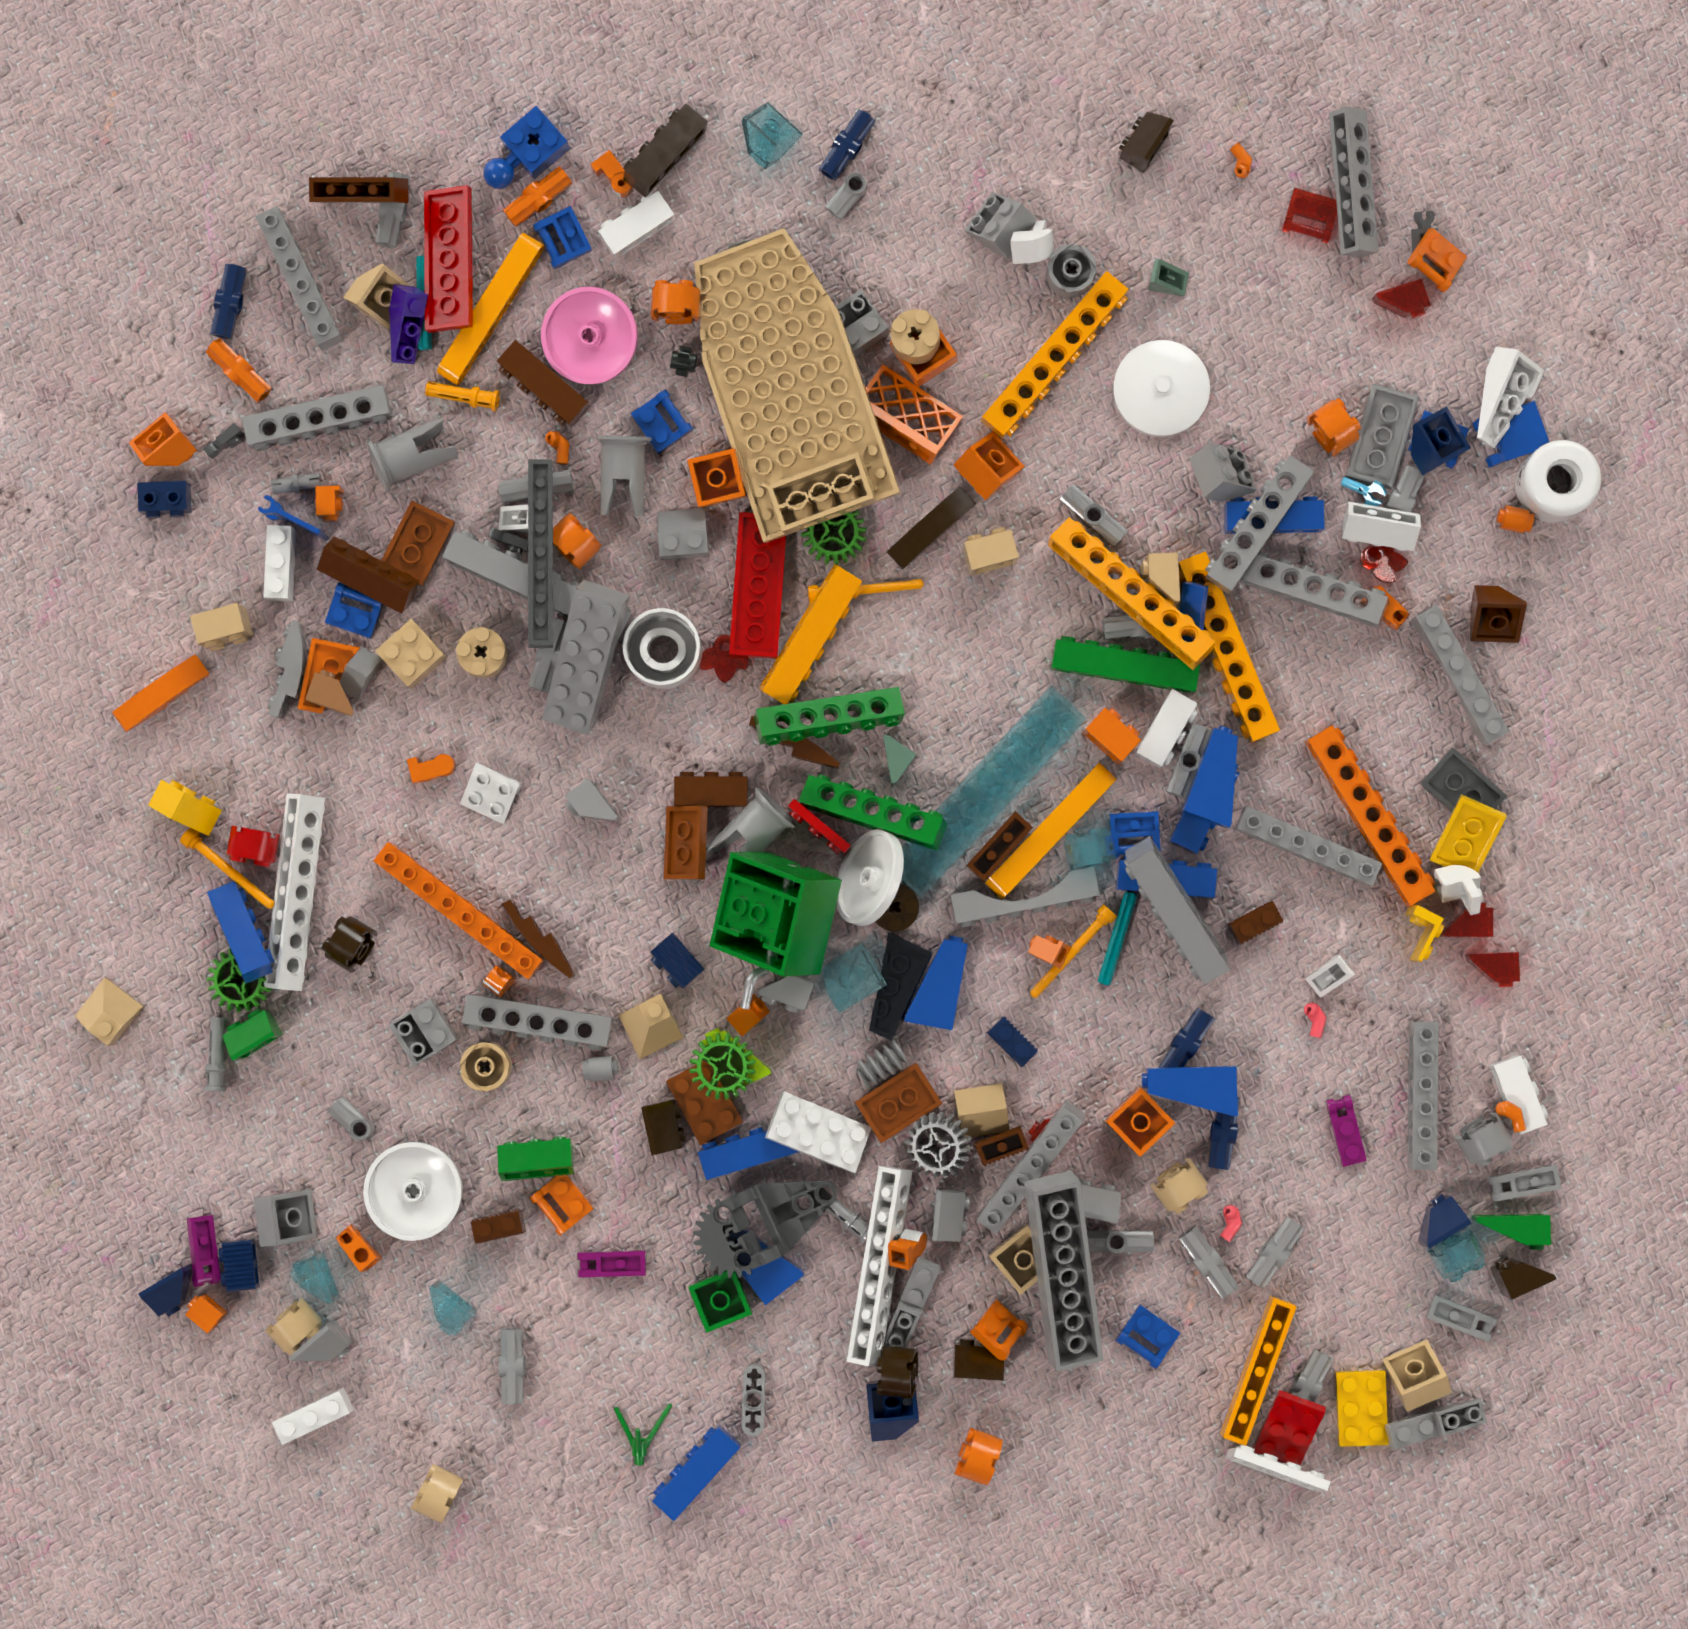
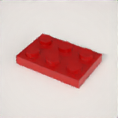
M792 800L788 808L791 810L789 814L799 824L803 821L810 826L808 831L818 839L824 837L829 841L827 847L837 855L840 852L845 855L851 848L849 843L798 801Z
M1279 1390L1253 1444L1254 1452L1264 1455V1453L1273 1455L1282 1463L1292 1462L1301 1465L1323 1419L1326 1407Z

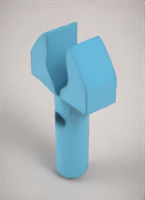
M1344 477L1341 481L1342 486L1362 494L1365 498L1364 504L1378 506L1383 503L1382 500L1374 498L1372 492L1376 491L1384 496L1387 494L1383 484L1378 481H1374L1369 486Z

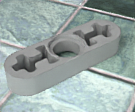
M757 1363L748 1365L743 1373L742 1429L748 1436H757L764 1428L766 1373L765 1369ZM754 1368L757 1369V1373L761 1374V1377L757 1378L756 1387L761 1385L762 1390L757 1388L746 1389L747 1385L752 1386V1377H748L747 1373H751ZM751 1393H757L761 1398L760 1404L756 1407H752L747 1403V1396ZM746 1410L751 1412L761 1410V1415L756 1413L755 1421L760 1423V1426H757L755 1431H751L750 1426H746V1423H749L751 1420V1413L746 1414Z

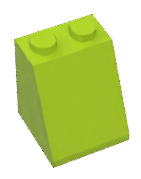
M716 1028L706 1033L705 1037L711 1036L713 1042L717 1041L716 1033H720L721 1040H725V1035L729 1032L727 1030L721 1032L719 1028ZM731 1034L729 1041L733 1042L735 1037ZM707 1039L702 1040L706 1046L709 1045ZM738 1041L737 1045L741 1046L742 1043ZM715 1046L707 1054L715 1058H721L729 1046ZM745 1047L743 1051L746 1053L749 1049ZM735 1050L731 1064L734 1068L743 1072L742 1058ZM755 1054L747 1056L748 1060H756L755 1064L749 1065V1069H755L756 1073L747 1074V1077L753 1080L752 1083L772 1073L771 1068ZM727 1055L725 1060L722 1059V1062L711 1060L719 1067L717 1076L723 1073L724 1070L725 1072L731 1071L734 1073V1071L726 1066L729 1055ZM723 1075L720 1082L723 1087H728L735 1084L739 1079L731 1075ZM744 1080V1082H743V1084H744L745 1086L748 1085V1084H750V1083L746 1082L745 1080Z

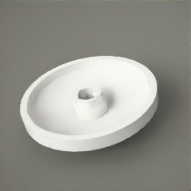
M1168 340L1150 341L1130 351L1120 363L1113 382L1114 402L1121 417L1133 429L1153 437L1174 436L1192 427L1203 414L1210 395L1209 376L1200 358L1186 346Z
M879 829L871 830L862 835L848 851L838 874V878L842 882L836 904L840 916L845 921L857 926L869 925L878 920L891 905L901 882L904 865L902 846L896 836Z
M423 1142L401 1143L381 1153L367 1172L363 1190L365 1206L373 1222L388 1235L407 1241L427 1239L444 1230L455 1218L461 1205L463 1193L461 1176L452 1159L439 1148Z

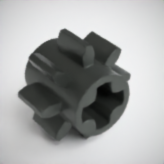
M680 346L679 351L673 350L670 368L676 369V375L687 377L688 371L695 372L697 354H692V347Z

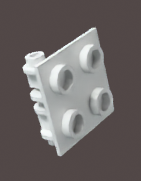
M476 762L460 804L504 824L515 795L518 794L521 788L520 782Z

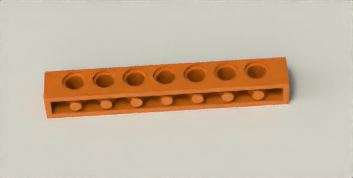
M1331 725L1306 740L1305 744L1376 859L1382 863L1381 867L1406 907H1410L1434 893L1435 889L1433 886L1435 882L1428 872L1425 874L1420 867L1422 861L1418 854L1410 851L1407 846L1409 844L1407 836L1403 831L1399 832L1394 825L1397 823L1394 815L1390 810L1386 812L1381 804L1384 800L1377 790L1373 791L1369 784L1371 779L1364 769L1360 770L1358 767L1356 754L1351 748L1347 749L1345 746L1343 733L1338 727L1335 729ZM1330 746L1338 749L1339 756L1337 759H1331L1328 756L1327 750ZM1342 767H1347L1351 770L1352 776L1349 780L1341 777L1340 771ZM1357 787L1364 791L1365 796L1362 801L1356 800L1353 796V791ZM1369 808L1377 812V819L1374 822L1369 821L1366 817V811ZM1381 829L1389 831L1390 839L1388 842L1380 840L1379 832ZM1394 850H1399L1403 854V860L1400 863H1396L1392 859ZM1408 870L1413 871L1416 875V880L1413 884H1409L1405 880V873Z
M387 842L373 860L526 979L531 980L545 962L541 956L393 843Z

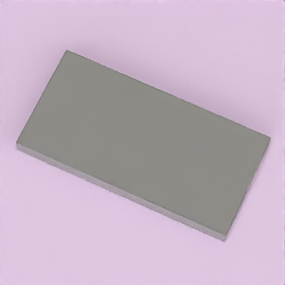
M1377 384L1371 385L1360 423L1361 429L1358 430L1359 440L1354 444L1345 477L1369 484L1378 481L1386 489H1393L1419 400L1418 396Z

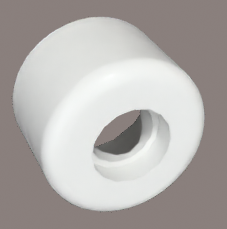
M1568 440L1552 441L1539 447L1520 465L1515 480L1516 495L1521 506L1529 510V513H1534V518L1550 523L1567 521L1593 503L1600 490L1601 471L1594 455L1581 444ZM1556 465L1562 466L1570 474L1571 483L1567 493L1559 494L1554 492L1547 483V474Z
M657 608L640 614L631 622L624 635L623 654L628 667L641 682L657 689H671L686 683L695 674L702 658V644L696 628L687 617L675 610ZM667 636L676 641L678 654L672 661L659 663L650 657V644L657 637Z

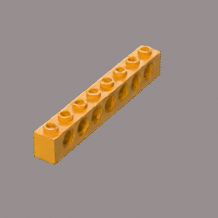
M1106 271L984 413L981 422L1000 438L1004 439L1006 435L1011 437L1019 428L1017 422L1022 417L1026 419L1035 409L1033 406L1034 402L1038 398L1042 401L1051 389L1048 386L1052 381L1058 382L1066 373L1064 367L1069 362L1073 364L1082 354L1079 351L1084 344L1089 346L1096 338L1097 334L1095 331L1101 325L1104 328L1113 317L1110 313L1116 307L1120 309L1128 300L1126 295L1129 289ZM1105 297L1110 305L1101 307L1097 304V299ZM1089 315L1093 318L1094 323L1092 325H1085L1082 323L1081 318ZM1070 333L1075 334L1079 341L1071 344L1067 342L1065 336ZM1052 352H1059L1062 354L1063 360L1054 362L1050 358V354ZM1037 370H1044L1048 377L1045 380H1038L1034 373ZM1028 388L1032 392V396L1027 399L1022 398L1019 395V390ZM1007 406H1012L1016 410V415L1008 417L1004 414L1003 409Z
M1069 517L1050 536L1048 546L1189 668L1194 670L1213 650L1215 641L1209 632L1201 630L1195 625L1194 620L1189 615H1183L1177 610L1176 605L1170 599L1163 598L1154 585L1146 583L1140 578L1139 573L1134 568H1128L1122 563L1119 555L1108 551L1102 541L1096 536L1092 537L1087 533L1085 527L1080 522L1073 521ZM1079 542L1084 547L1076 548L1073 546V543ZM1098 558L1102 563L1095 564L1090 559ZM1115 573L1120 578L1112 579L1109 577V574ZM1135 589L1138 592V594L1131 595L1127 592V590ZM1145 605H1154L1156 610L1150 611ZM1171 620L1175 625L1167 626L1163 621ZM1182 636H1190L1193 641L1186 642L1182 639Z
M1206 551L1178 562L1179 582H1192V577L1199 575L1203 578L1204 585L1208 586L1207 598L1213 601V608L1210 610L1206 609L1203 630L1209 632L1215 641L1212 650L1215 658L1212 659V663L1216 672H1221L1224 680L1221 681L1225 694H1230L1233 703L1230 706L1234 716H1239L1242 722L1240 731L1244 739H1249V742L1252 743L1277 733L1280 729L1223 591L1205 579L1209 573L1205 569L1210 560ZM1211 621H1220L1223 626L1222 631H1213L1210 627ZM1222 642H1227L1231 645L1232 651L1230 654H1223L1220 651V644ZM1235 664L1240 667V676L1234 677L1229 673L1230 665ZM1240 687L1249 689V699H1242L1239 696L1238 690ZM1250 709H1255L1259 712L1260 718L1257 722L1249 720L1247 714Z

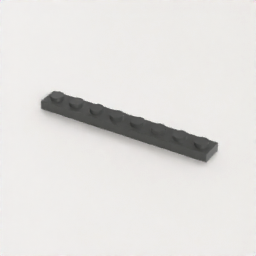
M528 459V648H553V459Z

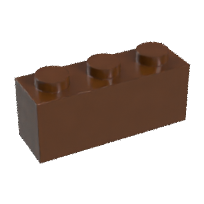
M680 772V776H674V806L746 807L748 805V777L743 776V772H728V776H719V772H704V776H694V772Z
M1015 811L965 867L978 879L985 882L1033 827Z

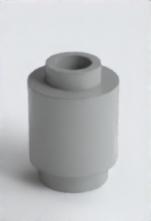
M612 1055L590 1057L582 1062L584 1080H590V1082L614 1080L615 1075L619 1074L618 1061L613 1060Z

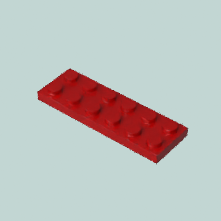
M468 185L424 191L425 293L428 294L425 307V331L428 333L473 327L472 188Z
M739 512L729 656L777 659L786 536L764 543L754 513Z

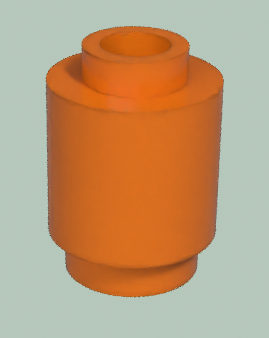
M1505 505L1504 509H1499L1496 523H1500V529L1523 534L1524 531H1531L1534 513H1529L1527 509Z

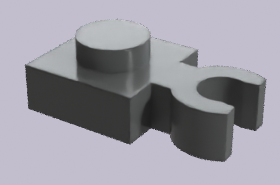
M1426 211L1425 220L1422 218V212L1414 213V221L1418 229H1411L1412 253L1428 228H1431L1435 218L1434 211Z
M234 423L218 435L214 442L204 447L203 450L213 459L224 448H234L242 441L241 437L245 434Z
M491 528L488 536L490 539L508 545V550L520 555L523 551L528 553V540Z

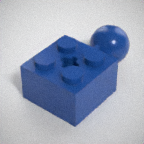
M535 106L500 136L503 145L511 154L505 159L494 158L488 161L483 170L484 180L492 188H506L513 181L514 169L520 164L535 180L570 150L569 143L542 111ZM533 140H538L539 144L535 145L534 143L531 144V142Z

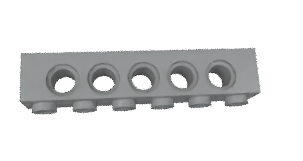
M1347 106L1329 113L1341 255L1361 258L1378 253L1367 112L1363 109Z
M275 206L255 216L317 345L323 351L344 341L283 213L278 206Z
M379 385L241 418L247 445L251 449H255V451H263L269 449V445L279 443V446L292 444L294 439L311 440L317 437L316 434L326 432V435H333L339 433L342 428L349 427V429L354 430L364 427V423H385L387 418L393 416L387 389L384 385ZM364 403H369L371 406L369 412L366 414L359 413L360 406ZM339 409L347 410L345 418L336 419V413ZM317 414H322L323 421L318 425H314L312 423L313 417ZM294 419H298L300 421L299 427L296 430H289V423ZM269 425H276L275 433L270 436L266 435V428Z
M1291 455L1286 461L1284 459L1280 460L1274 469L1277 472L1274 479L1270 480L1268 478L1260 489L1263 492L1259 500L1253 499L1247 508V511L1250 512L1245 520L1240 518L1233 528V531L1236 532L1231 540L1226 538L1219 549L1222 554L1218 560L1213 558L1205 569L1209 572L1205 579L1229 595L1314 473L1312 469ZM1283 478L1288 479L1292 487L1290 489L1281 488L1279 480ZM1269 498L1275 499L1278 507L1276 509H1269L1265 505V500ZM1254 518L1261 519L1264 522V527L1262 529H1255L1251 524V520ZM1240 538H1246L1250 542V547L1242 549L1238 546L1237 541ZM1226 558H1233L1236 561L1237 567L1234 569L1226 568L1224 560Z
M1259 551L1239 580L1241 584L1378 629L1389 602L1384 591L1371 588V591L1361 588L1362 585L1354 581L1344 583L1338 581L1339 577L1329 573H1325L1324 576L1316 574V570L1311 567L1302 565L1301 568L1292 566L1291 561L1279 558L1276 561L1270 559L1269 554ZM1265 568H1273L1275 573L1272 577L1265 578L1262 576V571ZM1295 575L1298 577V581L1294 585H1287L1285 583L1286 577ZM1311 583H1319L1321 585L1320 591L1317 593L1309 592L1308 586ZM1335 590H1341L1345 594L1339 601L1331 598V594ZM1358 598H1365L1368 604L1364 608H1357L1354 602Z
M1248 806L1243 807L1234 829L1368 887L1374 885L1382 866L1381 862Z
M467 994L462 1019V1023L468 1024L467 1029L482 1031V1027L492 1028L491 1033L506 1035L508 1030L516 1032V1037L530 1039L532 1034L540 1036V1041L554 1043L555 1038L563 1039L564 1045L578 1047V1043L581 1042L587 1043L589 1049L601 1051L603 1046H609L613 1017ZM487 1008H492L496 1014L495 1019L491 1022L486 1021L483 1016ZM511 1012H516L520 1017L519 1023L515 1026L510 1025L507 1021V1017ZM537 1015L542 1017L544 1021L543 1027L539 1030L534 1029L531 1025L532 1018ZM560 1019L565 1020L568 1024V1029L563 1034L558 1033L555 1029V1024ZM584 1023L589 1024L592 1028V1033L587 1038L582 1037L579 1033V1028Z
M1409 1021L1407 1168L1412 1170H1437L1439 1022Z
M1065 1100L1030 1145L1028 1151L1024 1153L981 1209L976 1220L997 1234L1026 1197L1024 1181L1040 1178L1083 1123L1086 1114L1068 1100Z

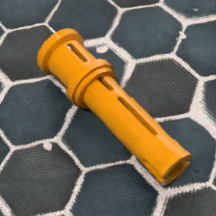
M428 381L425 388V396L468 403L472 408L480 406L491 408L492 411L496 412L499 406L500 391L498 390L491 392L480 390V387L477 386L469 389Z

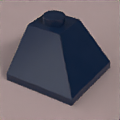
M1447 406L1413 424L1410 455L1422 476L1471 449Z
M1440 1194L1431 1199L1430 1202L1432 1204L1426 1207L1418 1241L1420 1245L1430 1249L1472 1223L1452 1196Z
M192 1264L178 1269L138 1293L140 1298L158 1317L165 1313L169 1317L181 1310L179 1305L186 1300L193 1273Z
M877 1383L866 1384L872 1442L897 1439L919 1422L916 1391L913 1398L883 1396L877 1394Z

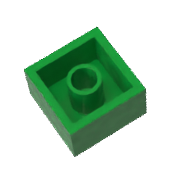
M724 1270L721 1276L716 1273L688 1286L706 1333L753 1313L736 1271L733 1272L731 1278H728L727 1270Z

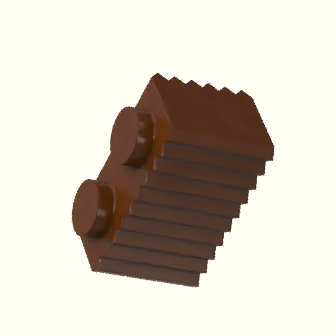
M1270 901L1228 923L1227 926L1236 943L1241 945L1257 937V935L1269 931L1274 926L1282 924L1283 918L1274 902Z
M1020 1126L974 1143L980 1161L984 1166L987 1163H995L996 1160L1000 1161L1001 1158L1005 1159V1157L1009 1158L1010 1155L1014 1156L1019 1151L1023 1153L1024 1150L1028 1151L1029 1148Z
M520 1208L502 1213L499 1212L498 1214L485 1215L484 1217L474 1218L471 1221L475 1244L526 1232Z

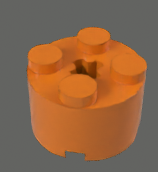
M667 280L655 281V286L652 288L651 318L654 321L659 322V318H664L666 324L674 325L692 324V319H695L696 322L699 321L700 289L693 286V281L680 280L679 283H670Z
M1337 398L1335 401H1329L1307 416L1308 426L1313 424L1315 431L1312 432L1313 436L1327 453L1333 451V457L1359 440L1358 430L1361 429L1358 420L1348 415L1346 406L1340 398Z
M569 513L553 527V545L555 544L558 551L575 568L580 570L600 550L602 545L587 528L584 529L579 524L580 522L575 516Z
M969 1427L965 1438L967 1444L963 1442L958 1453L961 1461L958 1460L954 1475L979 1484L988 1485L994 1474V1466L996 1460L999 1459L1003 1440L997 1436Z

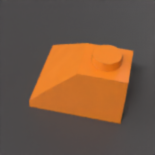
M166 412L129 442L145 466H179L191 459L197 451L191 441Z

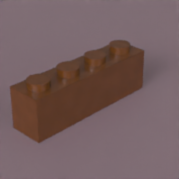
M309 177V202L408 203V179L397 177Z
M516 339L498 358L497 363L500 366L498 371L508 380L513 377L518 382L516 386L524 394L528 395L531 393L537 398L534 402L544 411L549 408L554 413L553 418L560 425L564 426L567 424L572 428L590 407L587 400Z
M335 536L324 546L316 569L401 614L412 603L419 584V580L410 574L392 567L389 563L381 561L369 555L366 551L360 550Z

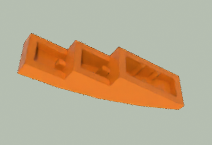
M194 654L115 709L112 714L127 733L165 709L167 704L188 692L189 688L208 677L209 672L196 654Z

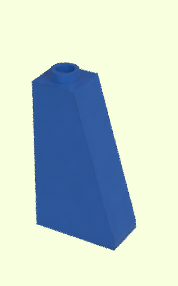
M1219 726L1218 729L1213 728L1211 730L1181 811L1221 827L1230 828L1233 814L1238 736L1232 734V729Z
M949 935V940L943 939L904 1017V1022L948 1030L953 1029L968 943H963L964 938Z
M1236 1066L1146 1068V1073L1141 1075L1142 1088H1146L1148 1094L1230 1116H1238Z
M745 1228L740 1232H733L730 1234V1238H735L737 1240L742 1234L748 1232L749 1230ZM757 1237L762 1249L769 1247L767 1243ZM746 1252L740 1253V1261L743 1264H750L751 1256ZM782 1256L770 1263L752 1269V1274L750 1275L743 1271L742 1276L762 1302L767 1305L803 1277L805 1273L800 1267Z

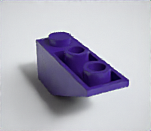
M393 285L389 306L391 362L415 364L428 294L415 286Z

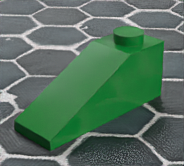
M1548 1214L1472 1215L1473 1221L1521 1244L1529 1245L1530 1250H1543L1544 1245H1551L1550 1215Z

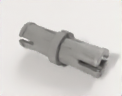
M320 473L302 476L293 474L292 477L271 479V484H273L271 487L274 495L293 491L301 493V490L322 486V483H320L322 480Z

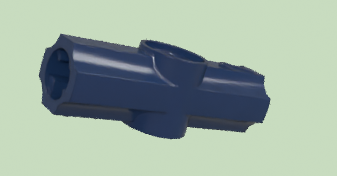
M858 109L846 129L841 130L835 138L832 149L819 167V171L830 180L836 181L849 161H853L859 153L863 140L876 123V120L867 112Z
M225 264L220 289H217L214 298L215 314L210 332L212 336L232 340L237 314H240L243 306L242 290L247 269L235 264Z
M1197 1007L1184 1028H1181L1172 1040L1171 1048L1158 1067H1184L1201 1046V1040L1215 1018Z
M1237 1097V1099H1238V1108H1239L1240 1097ZM1216 1112L1210 1130L1211 1148L1208 1167L1229 1170L1232 1148L1236 1143L1238 1133L1237 1116Z

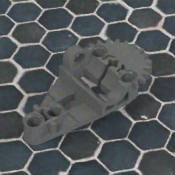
M829 1180L759 1183L722 1201L716 1199L715 1207L710 1204L706 1206L710 1214L700 1213L704 1221L695 1222L701 1230L693 1231L694 1235L700 1237L693 1244L702 1246L696 1254H705L706 1256L701 1262L704 1264L711 1261L710 1271L718 1266V1275L720 1276L724 1270H727L728 1278L732 1277L734 1271H736L739 1278L742 1277L743 1271L750 1275L752 1274V1269L782 1257L793 1248L837 1198L839 1193L838 1186ZM824 1186L831 1188L833 1192L832 1198L825 1199L822 1197L821 1188ZM802 1196L807 1197L811 1203L810 1208L804 1209L800 1207L798 1203L799 1198ZM753 1200L774 1243L765 1249L761 1248L754 1230L742 1234L737 1240L730 1238L731 1233L740 1232L751 1225L742 1205ZM720 1207H726L730 1210L731 1215L729 1219L721 1218L719 1215ZM740 1253H748L751 1256V1263L743 1264L739 1259Z

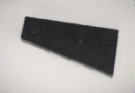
M888 932L869 1031L890 1041L893 1040L933 952Z

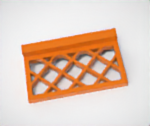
M883 364L865 388L867 395L877 392L879 394L880 402L870 403L880 432L930 465L963 418L961 414L919 387L917 388L916 385ZM882 374H885L892 379L893 385L881 386L879 378ZM908 389L912 392L913 398L901 399L899 390ZM894 390L897 400L885 402L883 392ZM928 402L932 405L933 411L922 413L919 403ZM915 403L917 413L905 415L903 405ZM899 406L901 415H890L887 407ZM948 415L955 421L952 425L942 426L940 416ZM935 416L937 427L926 428L923 418ZM919 419L921 429L913 430L908 426L907 420ZM939 432L941 440L938 445L928 439L927 433Z

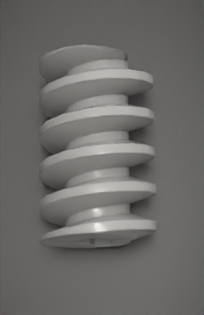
M894 1040L891 1041L892 1049H889L886 1045L882 1046L883 1054L874 1050V1059L868 1054L865 1055V1064L860 1059L857 1060L858 1068L856 1070L867 1089H870V1080L877 1085L878 1076L886 1080V1071L895 1075V1066L900 1070H904L903 1062L905 1061L909 1064L900 1046Z

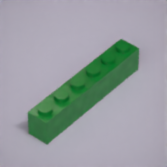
M1061 636V640L1056 639L1050 670L1167 690L1173 689L1191 694L1196 692L1200 664L1192 670L1180 659L1171 658L1169 653L1157 652V655L1147 654V650L1133 648V652L1123 650V646L1109 644V648L1099 646L1100 642L1085 640V644L1075 642L1076 638Z

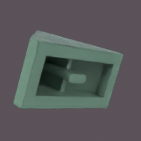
M1155 259L1148 290L1185 296L1189 273L1161 259Z
M883 735L891 785L899 781L916 754L891 736Z

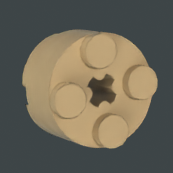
M908 310L901 313L893 321L891 341L895 354L900 359L911 364L925 363L936 354L940 344L939 326L934 317L926 310ZM912 334H917L919 339L915 340Z
M479 627L467 631L461 637L456 647L458 662L465 671L474 677L492 678L498 675L506 666L508 658L507 645L491 629ZM482 648L483 650H486L485 653L487 656L485 658L481 656L477 657L479 655V649Z
M493 1042L477 1043L464 1052L460 1061L461 1075L464 1082L472 1089L491 1091L501 1087L509 1079L512 1061L508 1052L501 1045ZM489 1061L491 1071L483 1072L481 1062Z
M1190 1158L1184 1159L1186 1164L1182 1166L1179 1162L1170 1166L1156 1178L1158 1180L1156 1185L1153 1182L1150 1185L1167 1211H1174L1176 1214H1179L1188 1207V1202L1194 1198L1198 1200L1208 1193L1206 1189L1207 1181Z
M301 1297L299 1301H295L276 1318L277 1323L273 1326L270 1324L265 1329V1332L284 1353L287 1352L289 1355H292L301 1347L300 1344L304 1341V1338L306 1337L308 1340L320 1330L319 1327L323 1323L320 1316Z
M432 1464L411 1509L436 1522L443 1523L464 1479Z

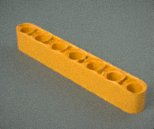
M525 233L519 236L473 309V327L460 330L440 362L436 371L439 375L456 385L463 381L540 258L545 247L544 244Z
M1099 762L994 872L985 884L1003 900L1117 778Z

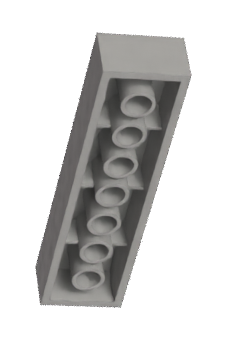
M462 530L461 533L454 531L442 556L447 563L528 600V563L522 562V559L519 558L520 556L506 550L505 554L500 552L497 545L487 540H484L483 543L478 542L479 539L468 531ZM553 572V612L568 619L574 592L579 583L572 581L569 584L565 582L566 580L562 575ZM628 606L618 638V643L623 644L626 630L635 619L631 613L632 610Z
M1071 1170L1024 1181L1048 1360L1056 1372L1103 1361L1081 1182Z

